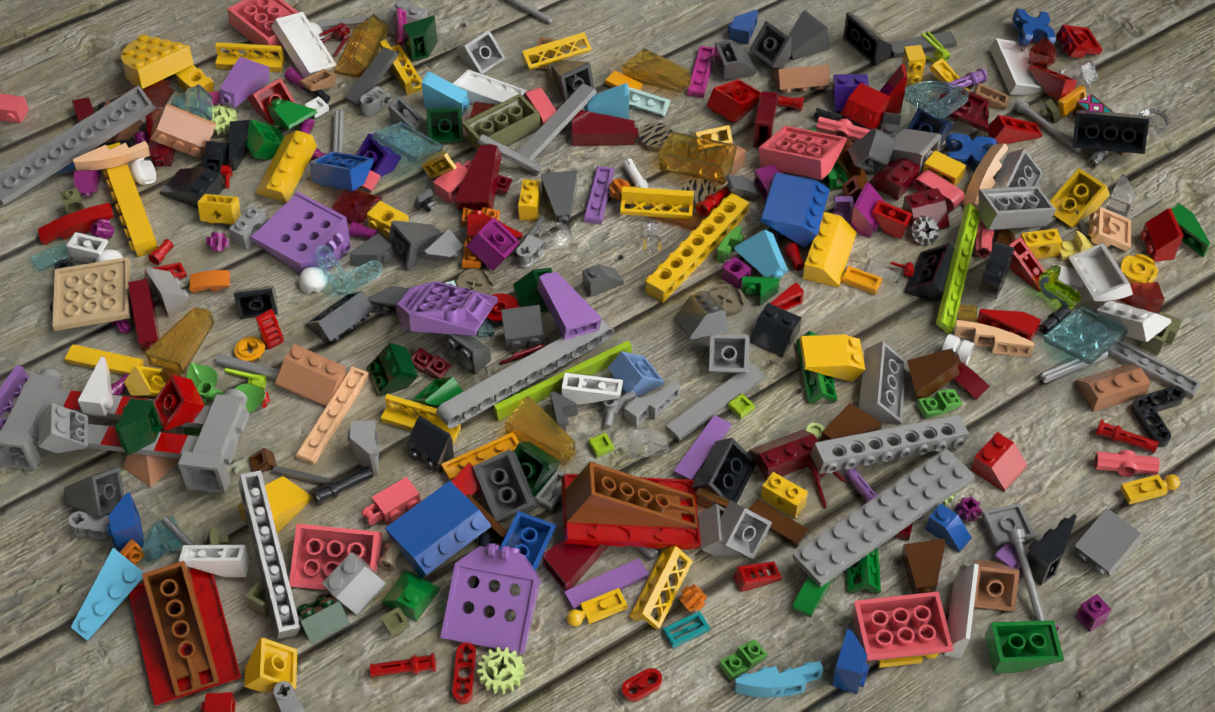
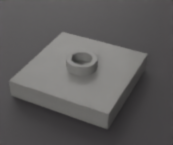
M1021 503L981 512V517L995 549L1002 548L1009 541L1007 533L1017 529L1024 530L1026 537L1024 538V543L1035 541L1036 536Z

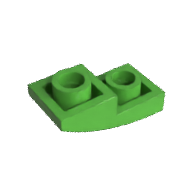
M741 226L733 229L723 239L718 248L717 262L724 263L726 257L730 256L731 251L736 252L734 247L743 242L744 235H742Z
M954 389L937 391L935 396L921 398L916 402L924 419L950 412L963 404Z
M754 639L738 647L736 653L720 660L718 667L730 681H733L738 676L747 673L767 658L768 654Z

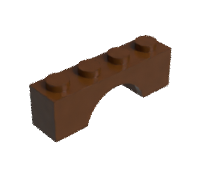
M847 139L836 161L842 167L847 177V182L842 185L844 195L853 196L855 204L868 180L865 170L854 165L848 151L853 142Z

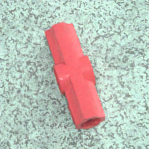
M819 117L816 126L818 132L846 137L853 141L860 140L870 131V129L854 126L848 119L835 121Z
M981 219L975 238V254L979 258H986L992 252L994 230H988Z
M1122 450L1118 453L1096 451L1094 468L1097 470L1118 471L1119 475L1125 477L1133 476L1136 473L1157 475L1160 465L1158 457L1135 455L1131 450Z

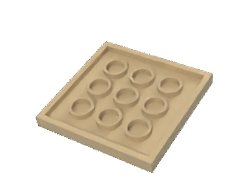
M129 257L55 269L52 325L54 330L59 331L129 319L131 311V297L128 282H131V261Z

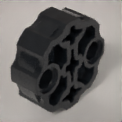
M999 242L995 243L983 273L978 293L998 298L1015 251L1014 247Z

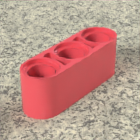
M541 87L524 92V98L540 113V126L542 127L556 112V109Z
M930 170L923 171L913 180V186L918 192L938 188L945 199L946 207L949 211L954 210L965 199L962 190Z

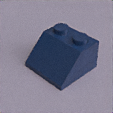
M918 107L907 129L942 135L941 145L946 140L954 124L926 109Z

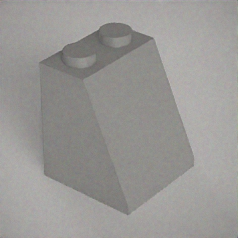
M903 129L894 136L896 142L889 161L907 158L920 165V175L923 172L924 163L935 150L939 151L942 135Z
M1106 508L1076 543L1075 549L1078 551L1076 555L1085 562L1089 560L1095 564L1093 568L1102 575L1106 573L1110 576L1142 544V535L1138 530Z

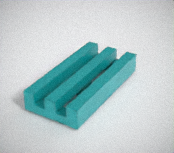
M700 611L662 628V632L666 635L667 641L671 643L672 649L710 631V626ZM698 619L700 620V621H698V622H696V623H694V624H692V625H688V626L684 627L682 630H679V631H677V632H675V633H673V634L670 633V632H672V631H674V630H677V629H679V628H681V627H683V626H685V625H687V624H689V623H691V622H693V621H695V620H698Z

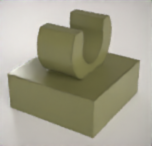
M1052 99L1045 101L1046 108L1040 110L1041 117L1046 121L1052 119L1054 123L1060 121L1059 109Z
M210 527L206 538L207 545H227L229 543L228 535H219L218 528Z
M399 607L380 617L382 624L391 637L398 636L410 627L409 621Z

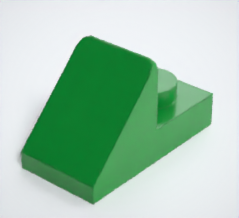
M742 276L741 290L743 294L760 295L759 305L761 306L778 293L780 278Z

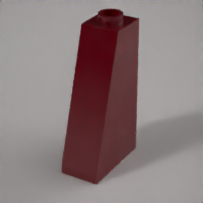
M761 92L755 120L753 147L759 148L773 136L779 93Z
M156 109L145 116L150 155L154 166L172 167L176 150L150 140L153 124L162 109Z
M580 110L572 118V146L635 145V138H638V128H635L634 120Z
M480 145L454 199V203L459 210H463V208L482 210V207L494 208L502 157L497 145Z
M147 278L128 282L139 345L142 351H153L161 347L154 293Z
M563 540L544 552L542 565L562 589L567 591L578 583L609 546L564 543Z

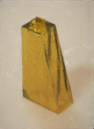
M645 48L622 65L624 75L645 85L681 93L691 84V71Z
M193 307L146 351L145 354L149 365L163 369L178 370L180 374H184L215 323L212 312L205 308Z
M528 396L505 422L506 435L513 432L519 442H532L559 460L563 466L569 460L572 461L576 455L575 441Z

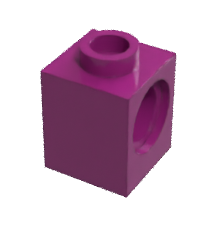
M736 257L726 261L721 268V279L737 289L741 288L742 276H751V268Z
M1095 594L1080 605L1075 617L1091 632L1106 622L1112 609L1098 594Z

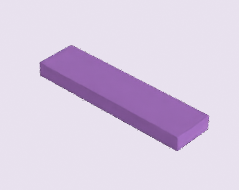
M597 166L584 222L602 224L610 192L609 183L612 182L614 177V168Z
M714 415L677 465L674 475L681 479L694 480L702 469L715 442L723 440L730 430L732 423Z
M638 558L564 591V595L571 608L579 610L581 609L580 603L617 588L621 591L649 578V574Z

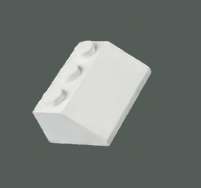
M1114 301L1106 302L1097 310L1101 329L1144 342H1148L1171 323V319L1159 314Z

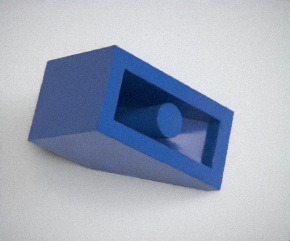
M753 10L734 18L733 22L728 26L729 40L749 44L757 25L758 10Z
M940 504L929 516L926 530L938 539H945L946 544L960 553L972 539L960 517L943 504Z

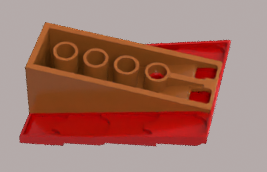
M589 462L579 474H564L561 477L564 543L588 546H636L656 549L677 546L679 549L685 550L698 549L701 546L696 494L692 488L694 480L636 477L593 462Z
M185 561L143 573L144 583L137 585L129 594L155 706L241 679L240 669L214 574L195 568L189 569Z

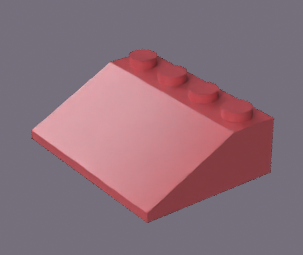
M243 0L227 8L229 24L255 45L282 46V49H284V46L271 26L277 18L299 13L283 0Z
M785 125L759 147L760 167L775 164L777 169L783 173H793L798 176L822 180L831 172L847 138Z
M296 524L289 579L290 587L328 590L322 583L351 552L359 555L377 573V561L381 555L383 533Z
M939 592L854 601L851 612L859 642L867 654V661L953 652L954 649Z

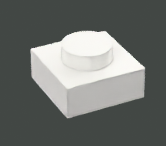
M320 97L305 104L306 107L317 110L318 113L313 115L314 118L329 111V106Z

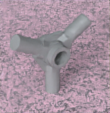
M633 390L620 396V398L601 401L606 413L604 427L611 428L614 415L621 410L623 404L636 398Z

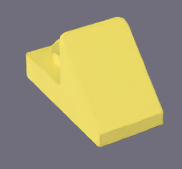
M1076 231L1073 240L1062 242L1059 257L1061 261L1069 260V256L1089 249L1093 245L1088 237Z

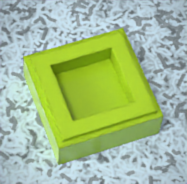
M743 393L730 401L727 406L740 420L755 410V405Z
M606 432L588 439V444L596 458L615 451V447Z

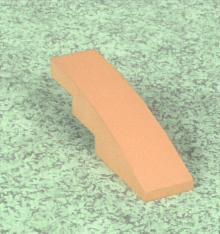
M145 141L130 148L124 143L110 150L104 145L73 159L76 171L99 170L132 163L136 159L150 156V152Z
M1005 143L992 145L982 158L967 188L962 204L964 207L969 203L977 206L979 204V189H990L995 185L996 182L993 176L1002 167L999 159L1008 150Z
M956 321L954 336L973 339L975 346L992 347V353L1031 357L1034 348V342L996 327L975 322Z

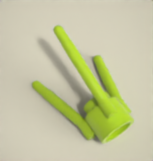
M926 31L927 35L922 32L921 36L936 49L933 54L935 59L925 55L926 60L935 63L943 58L947 62L951 53L929 31Z
M228 368L224 369L228 374L249 378L248 384L258 386L263 391L266 388V375L250 374Z

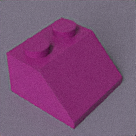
M867 182L853 207L851 227L857 234L870 238L873 231L877 232L879 224L872 216V211L878 200L885 201L873 186Z
M493 217L468 243L467 247L487 267L494 271L517 247L520 241Z

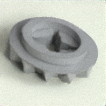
M922 216L917 218L911 228L914 240L921 245L934 243L939 237L940 229L937 226L938 222H935L932 217ZM925 226L927 229L931 230L927 233V235L926 232L920 231L923 228H925Z

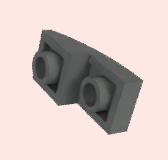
M735 175L726 176L727 188L731 193H735L739 197L743 195L749 196L753 200L760 198L756 184L751 180Z

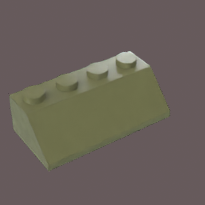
M518 94L462 122L472 146L478 151L480 147L478 139L482 134L506 146L539 129L540 113L521 94Z

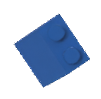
M126 493L108 515L110 524H106L114 547L118 546L120 551L131 539L141 548L146 547L139 511L131 493Z
M849 629L846 631L832 687L858 694L859 687H864L869 664H866V652L852 630Z

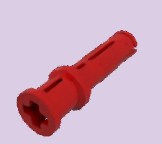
M727 185L715 194L706 196L704 201L696 204L695 208L700 216H708L711 210L717 208L721 201L731 194Z
M1100 419L1095 432L1097 437L1100 435L1111 439L1112 442L1121 441L1155 453L1159 441L1122 430L1120 425L1114 426L1105 423L1102 419Z
M435 652L426 656L417 657V655H413L411 659L370 664L371 678L412 672L415 675L421 671L432 670L437 672Z

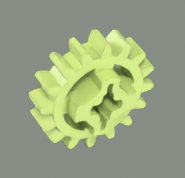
M220 103L217 106L212 104L210 109L206 107V112H201L200 116L216 123L213 134L215 132L217 136L220 135V132L226 134V131L230 129V121H238L236 110L226 105L221 106Z
M497 647V652L494 653L490 649L489 656L482 655L483 662H478L479 670L477 672L481 685L485 684L487 691L493 688L494 694L498 690L505 694L508 688L510 691H514V684L517 686L521 685L520 679H524L523 671H525V666L522 664V657H517L515 650L509 653L508 647L504 651Z

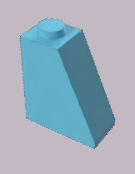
M427 71L421 83L424 107L429 109L462 107L463 116L465 110H468L470 106L467 91Z
M628 83L594 95L587 102V105L584 106V111L629 119Z
M763 230L734 247L744 259L765 277L782 278L783 274L788 272L774 235L769 231Z

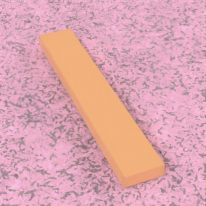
M351 367L296 454L297 459L315 465L370 377L369 372Z

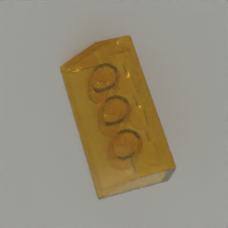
M375 14L357 25L350 36L334 73L356 78L361 77L376 58V53L381 49L380 41L386 38L389 26Z
M671 132L658 153L659 168L668 172L725 184L727 181L726 176L732 172L737 145Z

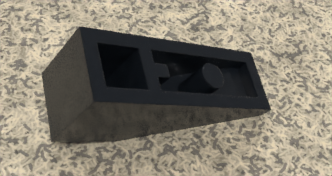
M250 120L230 121L229 162L232 171L237 170L249 152L247 139Z

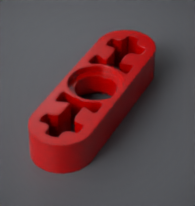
M468 642L462 643L457 647L452 690L455 702L462 705L472 700L477 655L475 646ZM466 650L469 651L468 662H464L463 654H465ZM462 669H468L471 672L466 678L460 677L458 674ZM461 684L465 685L466 691L463 697L459 694L462 689Z

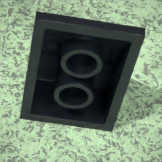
M185 168L178 170L160 191V194L198 209V201L204 194L219 195L225 187L221 173L208 168Z

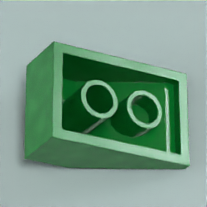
M1054 620L991 622L985 633L993 673H1016L1063 662L1064 660Z

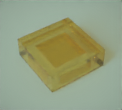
M959 304L957 320L977 323L978 306Z

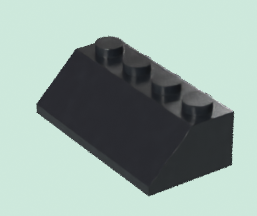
M1077 110L1072 148L1145 154L1150 116Z

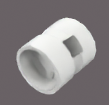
M949 334L941 351L953 348L954 354H959L960 361L967 365L975 343L967 340L960 341V337Z

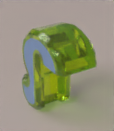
M1052 265L1040 275L1039 288L1046 298L1052 301H1059L1060 307L1067 305L1072 309L1081 302V294L1059 280L1061 266Z

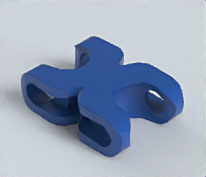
M1016 8L1012 22L1014 29L1019 32L1017 39L1020 46L1028 47L1029 42L1034 40L1040 43L1043 49L1051 50L1053 48L1056 36L1053 28L1048 26L1051 20L1047 12L1039 11L1038 17L1035 18L1028 15L1025 9Z
M951 133L946 137V147L955 152H948L946 156L965 164L966 167L970 166L972 171L975 172L982 158L991 146L996 145L997 142L994 138L978 136L972 141L966 134Z

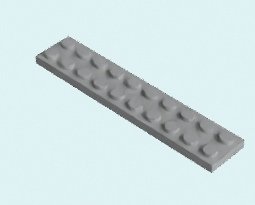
M139 85L1 171L0 200L6 205L72 163L73 159L90 152L156 110L155 106Z
M946 448L793 554L792 558L819 587H822L974 480L975 475Z

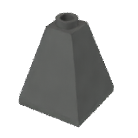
M804 10L789 34V37H791V56L789 58L792 60L830 49L828 27Z
M562 60L551 65L554 81L564 103L582 84L594 88L589 62Z
M577 170L541 173L542 196L555 222L559 224H566L571 220L577 193Z
M394 220L391 221L388 242L392 245L393 255L406 271H409L423 259L417 254L438 237L441 231L431 224Z
M120 467L95 474L64 487V497L68 504L95 517L111 513L124 496Z

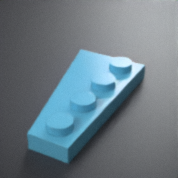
M113 548L71 628L88 641L140 583L144 572Z

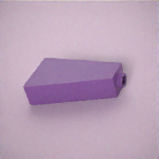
M239 57L220 87V103L236 108L249 95L258 91L269 82V67Z
M558 272L545 273L539 276L537 288L564 340L599 330L601 324L600 315Z

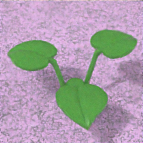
M190 363L187 378L192 379L199 395L203 398L204 405L208 406V401H214L216 394L224 395L223 392L214 387L218 382V374L213 368ZM241 384L234 388L242 391L247 396L246 409L249 413L259 407L266 395L260 387L252 384ZM183 427L185 435L199 436L202 430L199 428Z

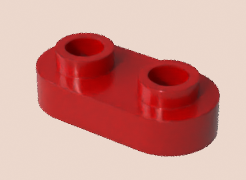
M648 668L627 679L622 685L624 699L629 702H637L660 689L662 686L661 672L655 668ZM649 680H654L655 683L650 684V683H648V681H649ZM635 690L636 693L630 694L629 691Z

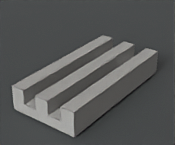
M557 470L534 498L537 504L540 503L542 507H547L549 511H552L562 499L561 480L553 487L545 499L543 497L559 477L561 478L564 475L562 472Z

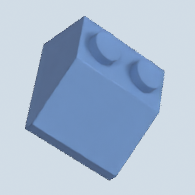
M621 351L608 367L613 379L623 380L622 391L625 394L633 390L636 396L641 397L665 383L645 356Z

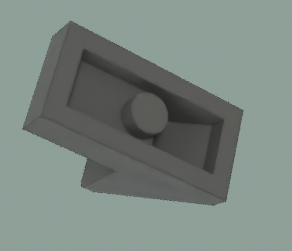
M399 95L388 106L392 124L394 125L400 121L411 133L423 121V118Z
M884 112L881 132L894 137L899 132L902 115Z
M551 392V405L558 435L566 434V426L569 425L568 417L578 415L577 404L556 392Z

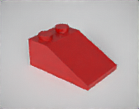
M736 79L714 87L706 106L711 108L714 113L723 115L726 120L736 122L745 117L760 102L761 92L740 79Z

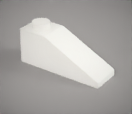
M101 357L78 399L84 414L106 416L108 410L113 405L110 370L105 357Z
M565 373L562 384V396L581 405L617 399L621 395L623 380Z
M183 545L179 562L185 561L188 567L222 577H246L250 563L245 545Z

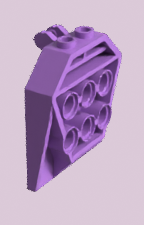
M298 191L255 234L250 236L252 241L299 274L309 267H318L325 272L329 271L351 249L347 218Z
M433 281L411 287L399 303H397L396 313L399 314L400 325L406 330L475 336L494 305L498 303V297L476 292L468 288Z
M486 543V547L479 546L455 563L440 638L496 649L500 647L502 650L508 647L509 651L513 652L515 650L517 653L525 654L541 579L526 556L519 553L520 549L503 546L502 550H499V545ZM476 576L479 579V585L476 588H472L470 580ZM495 580L500 583V589L497 592L491 590V583ZM515 584L521 587V592L518 596H513L511 593V588ZM468 602L474 604V611L470 614L465 610ZM489 606H493L495 609V614L491 618L486 615V609ZM509 610H514L516 613V618L512 622L506 618Z

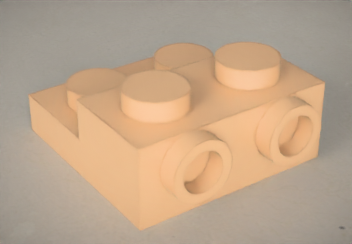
M1102 207L1091 213L1088 219L1091 223L1088 235L1091 236L1092 243L1097 245L1104 243L1106 247L1113 245L1124 251L1131 248V220Z

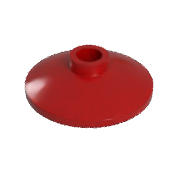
M493 294L492 296L498 297V303L494 305L486 319L501 322V310L518 308L517 300L509 294Z

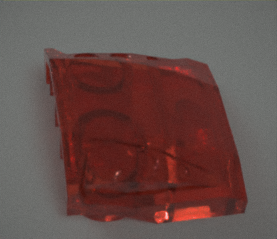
M359 189L355 191L345 190L333 204L332 210L345 216L348 224H352V222L360 224L367 218V213L379 201H382L383 197H378Z

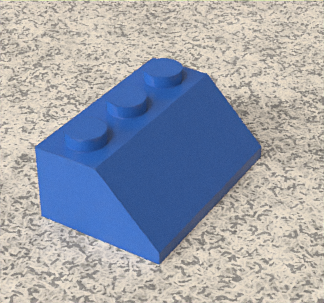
M332 151L309 162L312 182L319 183L321 186L329 185L333 186V188L355 191L358 187L364 185L372 167L373 158Z
M518 511L499 550H502L503 546L520 549L519 553L526 556L536 571L556 529V525Z

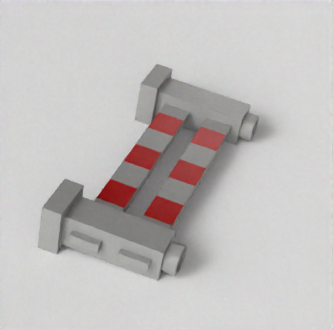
M44 368L39 374H30L2 430H0V467L36 470L41 460L37 450L39 445V416L51 403L84 414L78 402L82 391L62 389L60 385L63 377L59 372L50 368ZM227 389L224 395L216 394L212 406L205 405L195 420L180 425L181 427L202 429L199 436L159 432L156 442L135 452V454L180 459L178 465L187 489L226 494L231 481L227 467L232 461L237 448V442L250 416L249 411L246 409L247 396L237 389ZM112 395L113 405L108 410L106 416L84 415L120 419L123 408L127 405L129 398L153 399ZM88 424L87 448L124 452L118 434L115 432V427Z

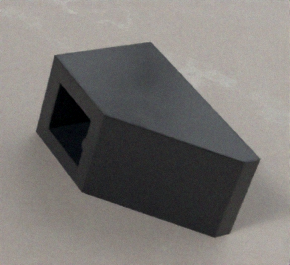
M206 141L204 168L221 173L222 165H227L229 161V143Z

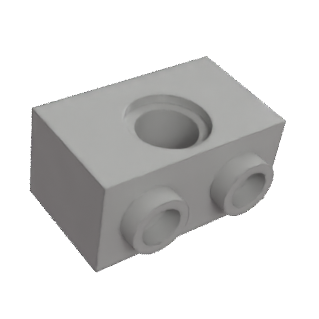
M250 206L229 228L232 243L248 250L254 243L250 236L255 234L268 221L266 212Z

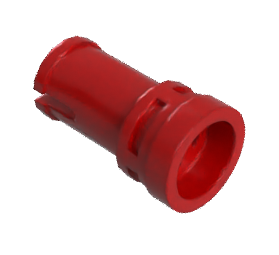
M779 96L778 106L790 107L799 111L803 109L804 97Z
M165 239L157 249L148 254V259L153 264L160 265L167 253L174 248L173 243L169 239Z
M790 243L786 245L784 253L790 259L794 270H802L805 263L800 256L797 244Z

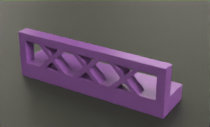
M19 365L15 366L0 387L1 430L7 418L2 419L1 416L6 412L12 411L15 405H12L13 399L19 397L23 390V385L29 378L24 367Z

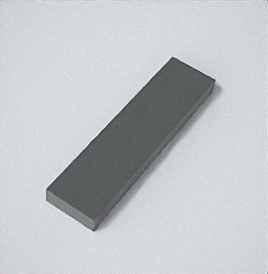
M951 31L932 34L944 48L957 45V41ZM922 36L890 42L893 58L903 56L904 47L921 45L923 52L936 50Z
M383 47L345 96V99L350 103L360 106L361 96L375 87L398 57L397 52Z

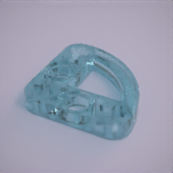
M924 81L913 84L905 89L904 99L907 102L940 119L946 118L964 105L969 97L967 89L942 81ZM926 92H940L947 95L939 100Z

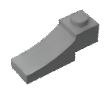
M674 380L667 387L653 395L643 398L637 396L633 401H629L624 407V420L637 428L648 416L654 420L657 419L680 396V384Z

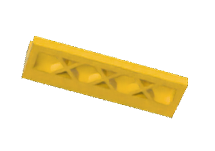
M585 32L524 50L522 51L521 60L523 65L527 64L530 71L591 52L592 48ZM539 60L538 63L531 64V62Z
M387 40L380 41L381 50L385 47L395 52L399 51V55L390 66V69L406 95L422 91V80L400 44L390 47ZM406 72L412 73L411 77ZM412 82L418 83L419 85L412 87Z
M218 42L215 44L217 52L216 69L231 70L238 58L243 57L268 66L269 72H282L285 58L282 46ZM221 49H227L230 52L222 53ZM237 50H243V51H245L246 53H245V54H241V53L238 52ZM255 50H256V51H260V52L263 53V54H262V55H259V54H256V53L253 52V51H255ZM271 51L278 52V53H279V56H278V55H273V54H271L270 52H271Z
M622 186L620 215L692 219L694 191ZM625 204H631L635 207L632 209H625ZM645 206H651L652 209H651V210H645L643 207H645ZM663 207H669L670 210H669V211H663V210H661V208H663ZM689 208V213L680 212L679 209Z
M387 394L385 397L386 409L381 416L382 423L412 431L417 418L421 416L451 434L452 444H454L461 430V424L454 428H449L436 415L437 408Z
M677 546L662 550L630 614L634 621L645 620L653 628L660 629L692 563V560ZM678 557L684 562L681 570H678L676 561ZM670 574H673L675 581L672 587H670L668 580ZM665 590L666 601L664 604H661L660 593ZM655 607L658 613L657 620L650 616Z

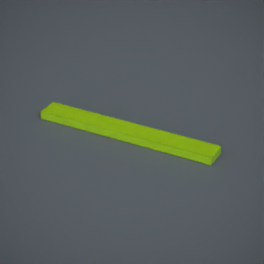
M971 203L966 204L936 321V324L947 334L952 333L980 221L979 211Z
M625 341L495 404V418L498 421L503 420L550 397L551 392L558 393L562 391L565 373L593 376L607 369L621 351L632 353L631 343Z

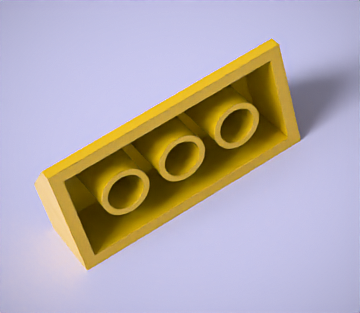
M297 130L285 135L255 191L256 194L284 203L289 201L317 148L313 135Z
M827 212L823 213L818 235L813 239L805 262L803 279L839 288L857 234L842 216Z

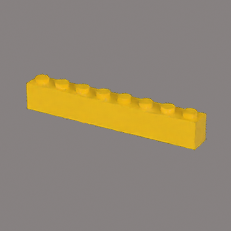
M120 142L108 145L107 147L109 150L119 146ZM128 164L102 169L105 178L109 177L106 180L109 189L114 190L111 192L114 202L118 201L115 204L118 214H123L119 217L122 225L127 226V228H124L127 239H132L128 241L131 250L136 251L138 257L148 255L154 249H157L158 245Z

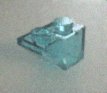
M170 516L169 518L178 526L174 516ZM160 521L153 524L142 547V551L147 562L159 559L171 551L180 549L183 544Z

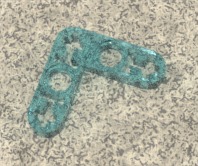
M319 246L315 251V260L334 291L339 295H345L378 278L383 271L382 264L377 260H372L345 273L328 246ZM320 251H322L323 253H328L326 255V259L328 260V263L326 265H324L326 263L325 258L323 256H319L321 253ZM335 266L338 269V273L331 275L328 272V267ZM371 266L378 267L377 273L372 271L368 274L369 278H367L366 272L371 269ZM360 273L363 276V281L356 282L353 279V275ZM340 275L342 276L339 279L342 284H346L345 290L343 288H338L339 281L337 280V278Z

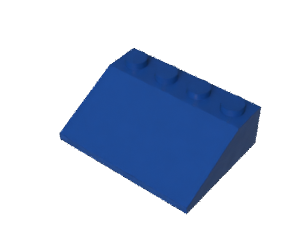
M775 173L760 221L806 248L818 235L830 189L816 180Z
M448 481L384 529L418 575L423 578L485 532L491 525L481 511L451 481Z

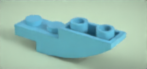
M820 661L814 663L806 662L801 667L795 669L787 668L781 673L778 672L776 666L771 668L763 667L758 672L752 674L744 673L735 679L734 690L736 693L769 698L805 692L807 682L822 677L823 666Z

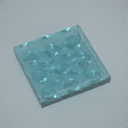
M402 122L378 130L373 135V139L378 141L380 145L389 147L394 153L405 156L408 161L413 163L431 157L444 147L442 144Z
M1080 306L1044 336V342L1091 365L1126 336L1128 330L1126 327Z

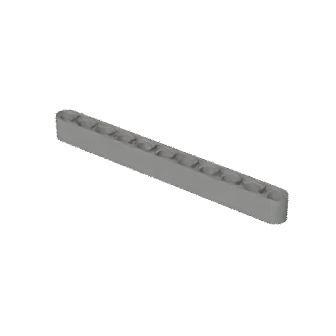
M601 318L598 331L566 340L561 337L444 402L438 407L436 415L449 428H454L608 341L613 336L614 329Z

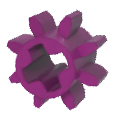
M98 219L91 226V234L108 240L114 234V227L109 225L110 220Z
M211 232V237H206V245H210V250L224 251V247H229L230 238H225V233Z
M962 497L960 503H957L955 508L958 511V516L966 523L972 520L976 522L977 516H981L982 509L979 508L980 501L977 502L973 497L966 499Z

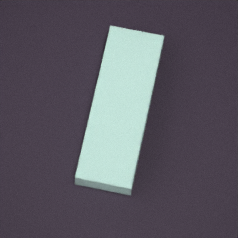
M628 87L629 106L665 117L671 102L669 99Z

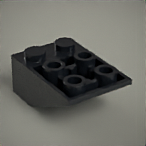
M1075 514L1068 519L1066 517L1062 519L1054 530L1049 529L1041 540L1033 541L1028 547L1029 552L1026 556L1033 579L1040 586L1051 579L1057 572L1077 517Z

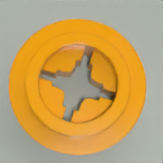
M245 337L237 342L234 352L238 359L254 363L255 359H261V355L265 354V344L258 337ZM248 346L252 348V353L248 352Z

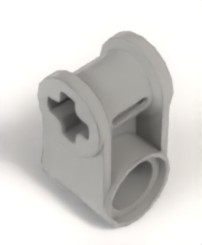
M379 86L374 87L360 98L362 114L366 117L374 116L391 103L392 95L382 91V88Z
M529 234L517 248V255L519 256L517 259L518 267L522 269L532 267L535 261L544 253L547 242Z
M79 511L70 515L68 522L72 527V533L75 537L105 540L107 538L106 524H110L107 514L95 517L89 513Z
M282 681L276 684L273 692L280 712H305L291 683Z

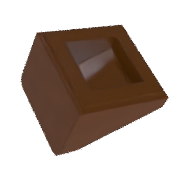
M262 448L249 457L252 472L261 471L262 473L272 470L275 465L277 466L274 453L266 448Z

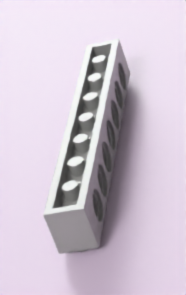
M960 415L816 442L810 455L819 474L833 473L837 470H849L857 466H869L873 463L888 462L897 458L904 459L917 454L924 455L927 452H939L946 448H959L964 445L969 432Z
M261 471L240 474L238 486L276 640L296 636L300 630V623Z

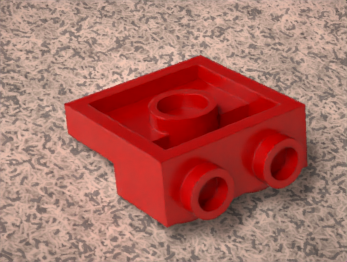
M1062 25L1056 34V39L1063 45L1064 52H1067L1072 58H1083L1086 53L1100 55L1103 50L1089 28Z

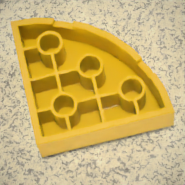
M147 34L139 35L121 53L122 65L127 81L130 80V84L135 87L139 85L141 89L193 65L189 45L182 44L181 42H172L169 39L163 40L159 39V37H150Z

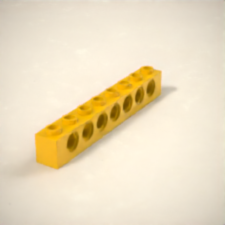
M733 193L724 198L721 204L714 208L706 219L701 221L699 227L691 231L689 237L682 241L674 252L668 255L666 261L663 264L660 263L652 275H648L645 280V293L664 303L720 245L723 239L743 221L749 213V202Z

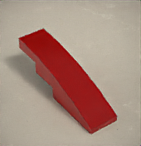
M104 203L91 206L53 220L38 229L40 241L47 245L58 237L66 240L74 235L75 232L80 231L82 234L90 232L92 224L97 222L98 219L110 220L114 217L111 204Z

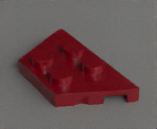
M956 87L950 92L941 94L940 98L934 101L931 99L927 103L928 108L987 133L989 130V100Z

